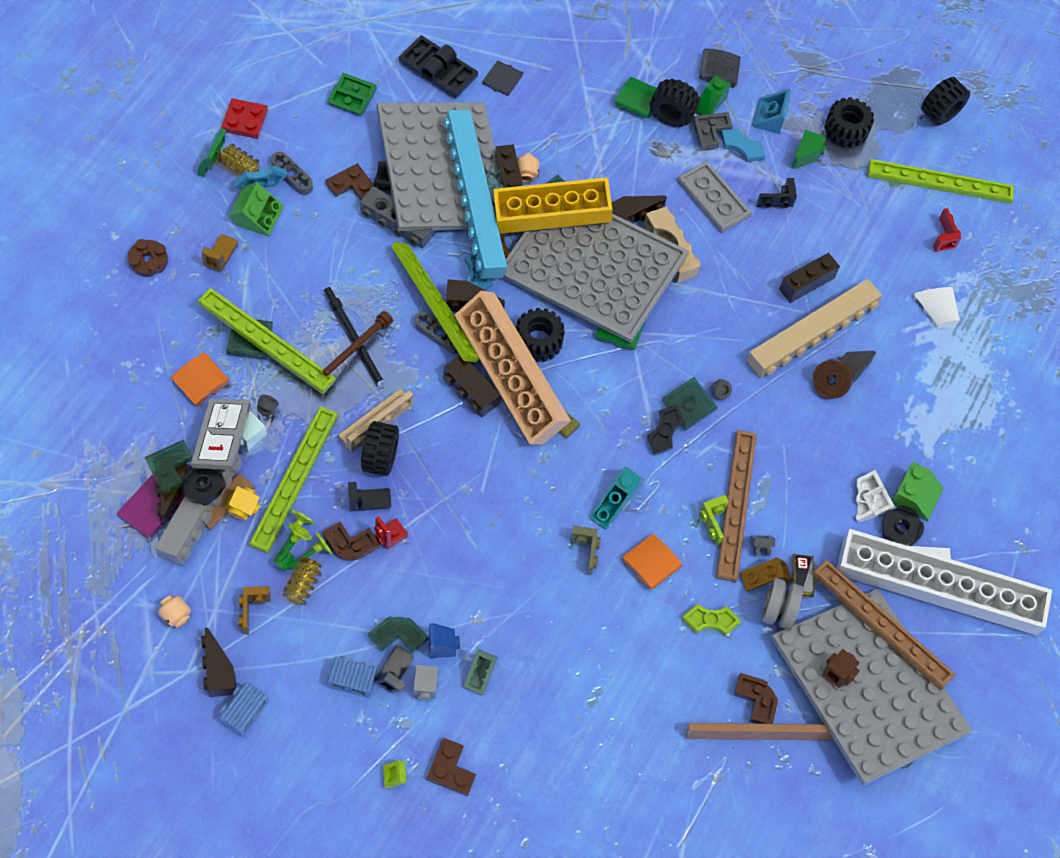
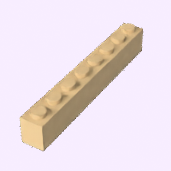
M866 279L750 351L746 362L760 378L765 375L770 376L779 366H786L795 356H802L811 346L813 348L818 346L824 338H831L840 328L845 329L854 319L859 320L867 311H874L880 305L879 301L882 294L869 279Z

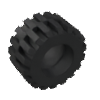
M949 77L929 92L922 103L921 110L936 125H942L954 118L964 108L969 100L970 91L955 77Z
M665 79L657 86L649 106L653 115L661 122L674 127H683V125L686 126L692 121L700 104V97L697 91H694V88L689 86L688 83L678 79Z
M848 97V99L841 98L840 101L837 100L832 104L824 126L827 136H830L829 139L835 140L838 145L843 144V147H847V145L854 147L855 144L859 146L862 142L866 141L874 123V113L871 112L870 106H866L864 101L860 102V99L856 98L854 100L852 97Z
M536 308L535 311L529 309L528 313L524 312L521 314V318L517 320L516 330L535 361L539 362L542 359L545 362L547 358L553 359L555 354L558 355L560 349H562L565 334L564 323L561 322L560 316L556 317L555 312L552 311L550 313L546 308L544 310ZM533 331H543L549 337L536 339L530 333Z
M372 421L364 440L361 456L362 471L383 476L389 475L398 447V426Z

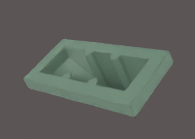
M477 649L463 687L483 695L498 657Z

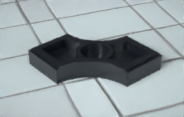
M678 404L660 410L658 427L647 435L654 455L673 449L672 436L680 426L685 424Z

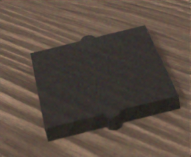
M497 60L482 81V84L492 88L495 92L498 91L509 96L524 72L513 68L512 65H507Z

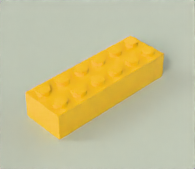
M608 177L494 189L499 234L612 222V202Z

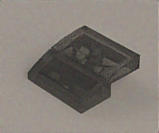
M705 48L702 54L699 78L710 83L716 75L730 83L731 88H734L738 81L741 57L730 52Z

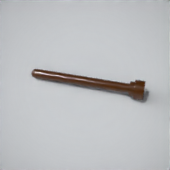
M386 311L378 314L375 323L324 368L323 374L325 376L330 375L378 330L388 328L393 323L391 315Z

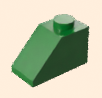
M715 75L702 93L699 101L700 104L695 113L698 115L714 114L726 100L731 84Z
M805 130L791 168L796 169L816 162L819 154H824L827 146L824 144L826 137Z

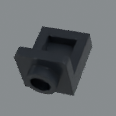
M386 161L378 162L377 174L374 178L373 186L381 190L391 189Z

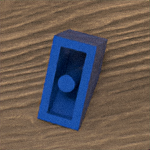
M434 623L429 624L430 658L456 657V649H460V638L455 636V629Z

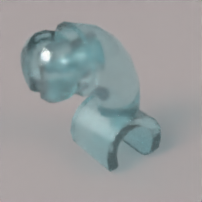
M491 165L488 171L487 184L490 190L494 192V189L503 188V185L495 180L499 177L501 169L499 168L498 172H493V165Z

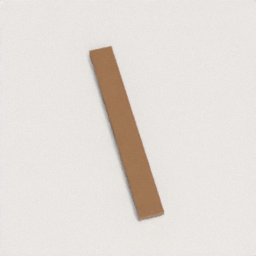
M737 430L727 494L729 502L725 509L722 530L724 538L720 544L716 579L735 583L738 580L756 433Z
M828 560L813 571L812 576L940 691L954 678L956 674Z
M690 723L686 730V739L834 741L826 725Z

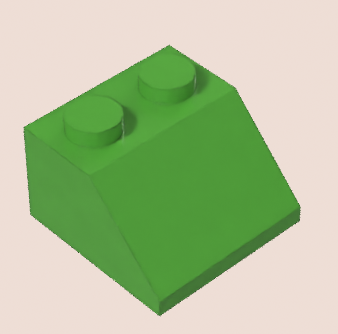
M912 461L903 476L892 502L897 507L905 506L915 510L919 514V518L928 522L944 488L931 470Z

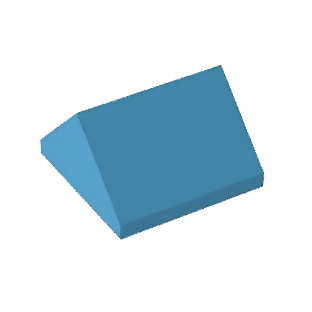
M789 88L761 97L757 106L753 127L780 134L792 90Z

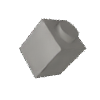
M416 665L413 697L423 701H428L430 698L435 699L438 667Z

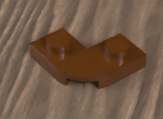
M341 522L322 531L333 552L344 560H358L380 548V543L370 528L352 538Z
M740 673L734 695L755 701L750 722L773 724L778 703L774 691L767 685L768 682Z

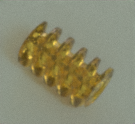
M233 143L224 148L217 158L219 163H222L240 176L245 171H259V160H253L252 155H248L246 151L242 152V149L240 147L236 148V145Z
M301 557L299 564L295 567L296 571L291 575L292 579L288 580V586L283 590V596L295 604L306 606L307 602L302 598H310L311 595L306 591L314 590L310 583H318L314 576L321 577L322 573L318 570V568H322L321 564L308 557Z

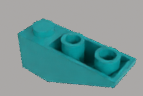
M624 467L590 518L607 529L633 498L645 479L630 468Z

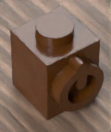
M842 649L838 654L834 652L826 661L828 665L822 675L838 688L843 684L848 686L860 672L857 669L860 662L856 660L853 654Z

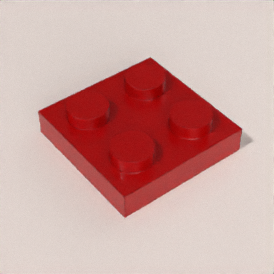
M231 98L221 129H225L226 133L258 139L268 112V105Z

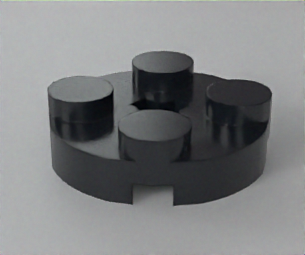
M191 467L182 479V490L187 499L203 506L211 504L212 501L221 495L226 487V482L220 469ZM208 480L207 485L204 487L200 486L199 483L201 481L206 482Z
M899 506L896 509L889 510L882 520V535L886 540L905 546H913L923 535V521L921 522L918 517L919 514L915 510ZM904 523L908 530H901L898 525Z

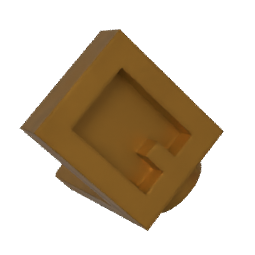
M221 234L212 249L207 247L203 249L201 254L204 266L222 272L237 247L238 240Z
M778 557L740 573L746 591L769 584L774 577L785 580L786 584L792 582L786 562Z
M269 586L243 587V595H239V607H243V615H239V628H243L244 635L249 634V603L253 602V604L262 605L266 602H271Z

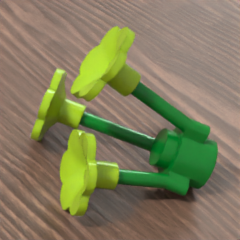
M292 510L291 513L297 520L295 523L288 525L292 532L273 560L284 571H287L288 568L293 570L299 563L322 549L332 554V551L321 535L316 532L318 543L312 546L313 548L293 561L295 556L289 551L294 544L298 543L301 538L306 541L313 538L309 531L302 527L303 524H315L312 519L295 510Z

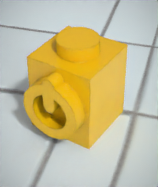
M236 486L233 488L224 508L228 509L227 513L231 516L246 521L252 514L255 515L260 506V503L257 502L260 497L255 495L256 492L250 488L244 487L243 489Z

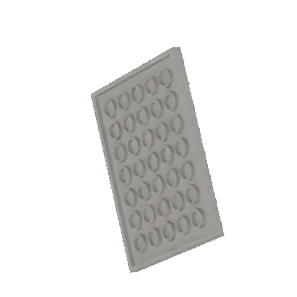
M377 103L376 109L398 231L432 228V230H468L469 228L468 223L465 222V208L461 205L462 194L461 191H458L457 187L458 177L454 174V160H451L450 157L451 146L447 143V129H444L443 120L447 117L448 110H470L496 217L494 189L502 188L485 103Z
M612 214V222L525 231L505 259L507 269L503 278L632 343L687 258L689 251Z
M879 589L866 594L903 627ZM844 604L794 625L791 630L785 629L778 632L771 638L862 786L957 741L973 731L945 688L940 691ZM844 649L853 654L856 660L860 662L857 667L860 672L848 686L843 684L838 688L822 674L828 665L826 661L834 652L838 654Z

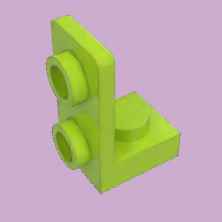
M726 495L703 502L699 511L702 522H705L708 527L709 537L715 541L716 545L721 544L724 536L714 516L720 515L725 511L729 502Z

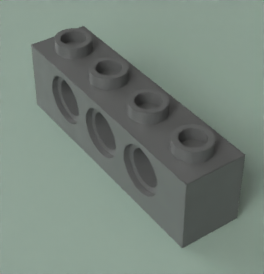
M374 186L360 201V212L364 217L375 220L383 228L387 227L396 236L407 239L413 246H419L423 249L436 233V230H432V228L398 231L392 197Z

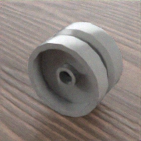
M774 577L764 600L761 622L772 625L779 615V627L791 630L800 608L804 587L792 583L785 594V580Z

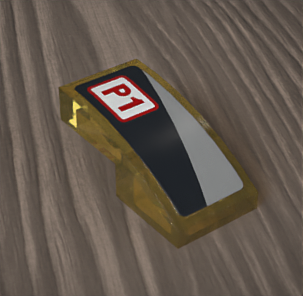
M793 554L791 559L793 571L791 583L804 587L803 597H814L815 578L812 576L814 557Z

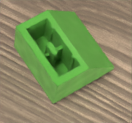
M258 182L243 186L228 217L244 229L269 236L284 205Z

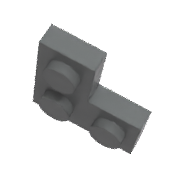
M729 112L694 116L692 120L701 150L719 148L720 143L717 133L733 128Z

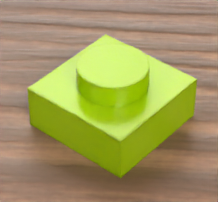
M397 760L383 765L384 788L391 789L406 784L405 761Z

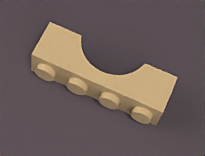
M667 206L646 213L644 225L649 232L689 251L687 258L674 276L676 283L697 277L701 267L700 261L694 256L690 243L686 242L682 229L675 222L673 213L669 212Z

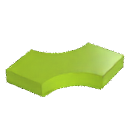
M696 604L682 616V620L695 634L703 630H716L726 637L742 622L728 606L720 610H709L700 604Z

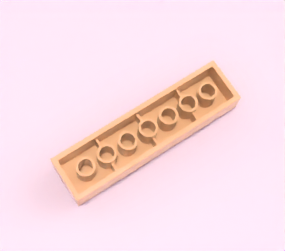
M480 291L454 316L529 444L543 445L569 424L571 420L495 293Z

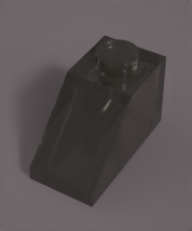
M874 350L846 352L842 358L839 356L837 360H841L849 366L854 374V384L871 364L876 352Z

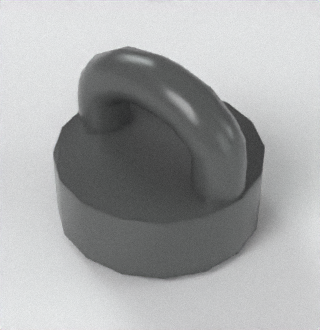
M718 379L710 385L712 394L718 399H726L732 392L731 384L725 379Z
M260 395L257 402L258 411L264 416H272L279 405V402L269 395Z

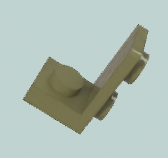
M573 526L570 541L578 545L591 544L587 574L591 575L592 569L597 568L598 556H595V549L599 550L601 537H597L598 529Z

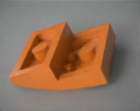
M205 352L193 358L171 377L198 407L212 393L217 394L230 381Z
M654 534L650 535L622 557L623 563L637 573V578L651 590L682 567V563L676 555Z

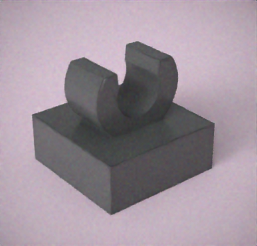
M751 535L750 544L755 547L754 554L759 556L760 549L765 548V554L770 556V547H775V538L772 536Z

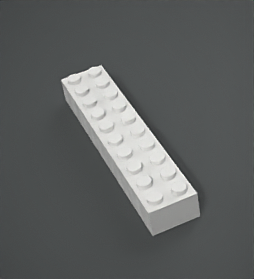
M849 529L844 536L837 569L849 579L1036 636L1046 628L1052 595L1051 589Z

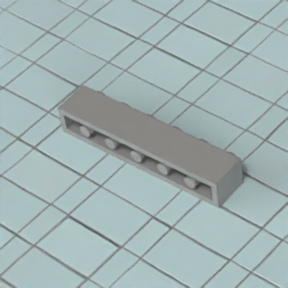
M239 454L237 455L234 470L220 469L226 482L224 490L230 487L232 478L241 468L242 460ZM208 480L206 482L201 481L199 483L200 486L204 487L207 485ZM223 492L207 506L193 503L186 496L183 498L154 548L162 559L183 566L186 559L190 557L195 543L201 538L202 531L206 526L205 523L208 524L210 522L213 509L221 503Z

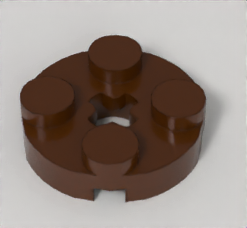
M139 239L129 250L128 261L130 267L137 275L151 277L154 276V273L164 271L168 264V255L163 244L154 240ZM150 255L153 258L145 261L144 257Z
M829 359L824 361L813 372L815 390L827 399L842 397L852 387L854 374L849 366L841 360ZM829 374H830V375H836V376H837V377H836V379L838 380L837 383H836V382H833V383L831 384V383L829 382V381H830V378L828 377Z

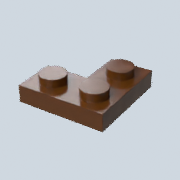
M358 163L326 179V185L335 197L352 189L358 198L362 200L374 185Z
M443 737L426 780L468 797L476 774L456 766L464 745Z

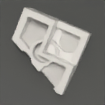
M953 287L935 288L914 293V300H918L922 304L924 313L932 319V323L936 328L956 327L960 319Z
M876 470L857 479L858 495L856 503L858 507L856 519L858 522L878 517L889 510L896 509Z

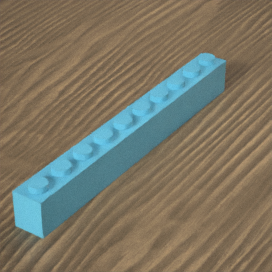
M448 110L447 117L443 120L444 129H447V143L451 146L450 157L451 160H454V174L458 177L457 187L458 191H461L462 194L461 205L465 208V222L469 225L468 236L469 239H472V253L476 256V271H479L481 279L503 278L507 264L470 110Z

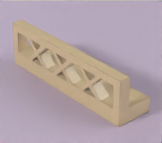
M400 388L338 435L339 440L353 452L364 443L368 427L372 421L390 424L413 406L414 394L410 390L405 393Z

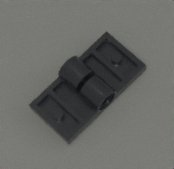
M422 35L399 56L400 63L454 98H457L478 77V71L458 59L455 50L451 46L445 44L439 47Z

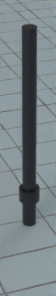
M331 287L325 288L324 292L330 301L331 309L337 313L352 342H354L359 336L344 312L342 302L339 298H336ZM362 345L357 350L376 384L380 385L384 380L366 348Z

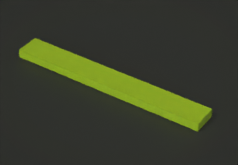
M870 159L868 163L867 177L1010 204L1013 201L1014 185Z
M394 242L391 247L463 361L477 362L480 358L409 244Z
M211 287L198 300V305L324 395L336 381L333 375L325 376L322 367Z
M319 407L249 543V547L267 554L270 553L339 417L337 412Z

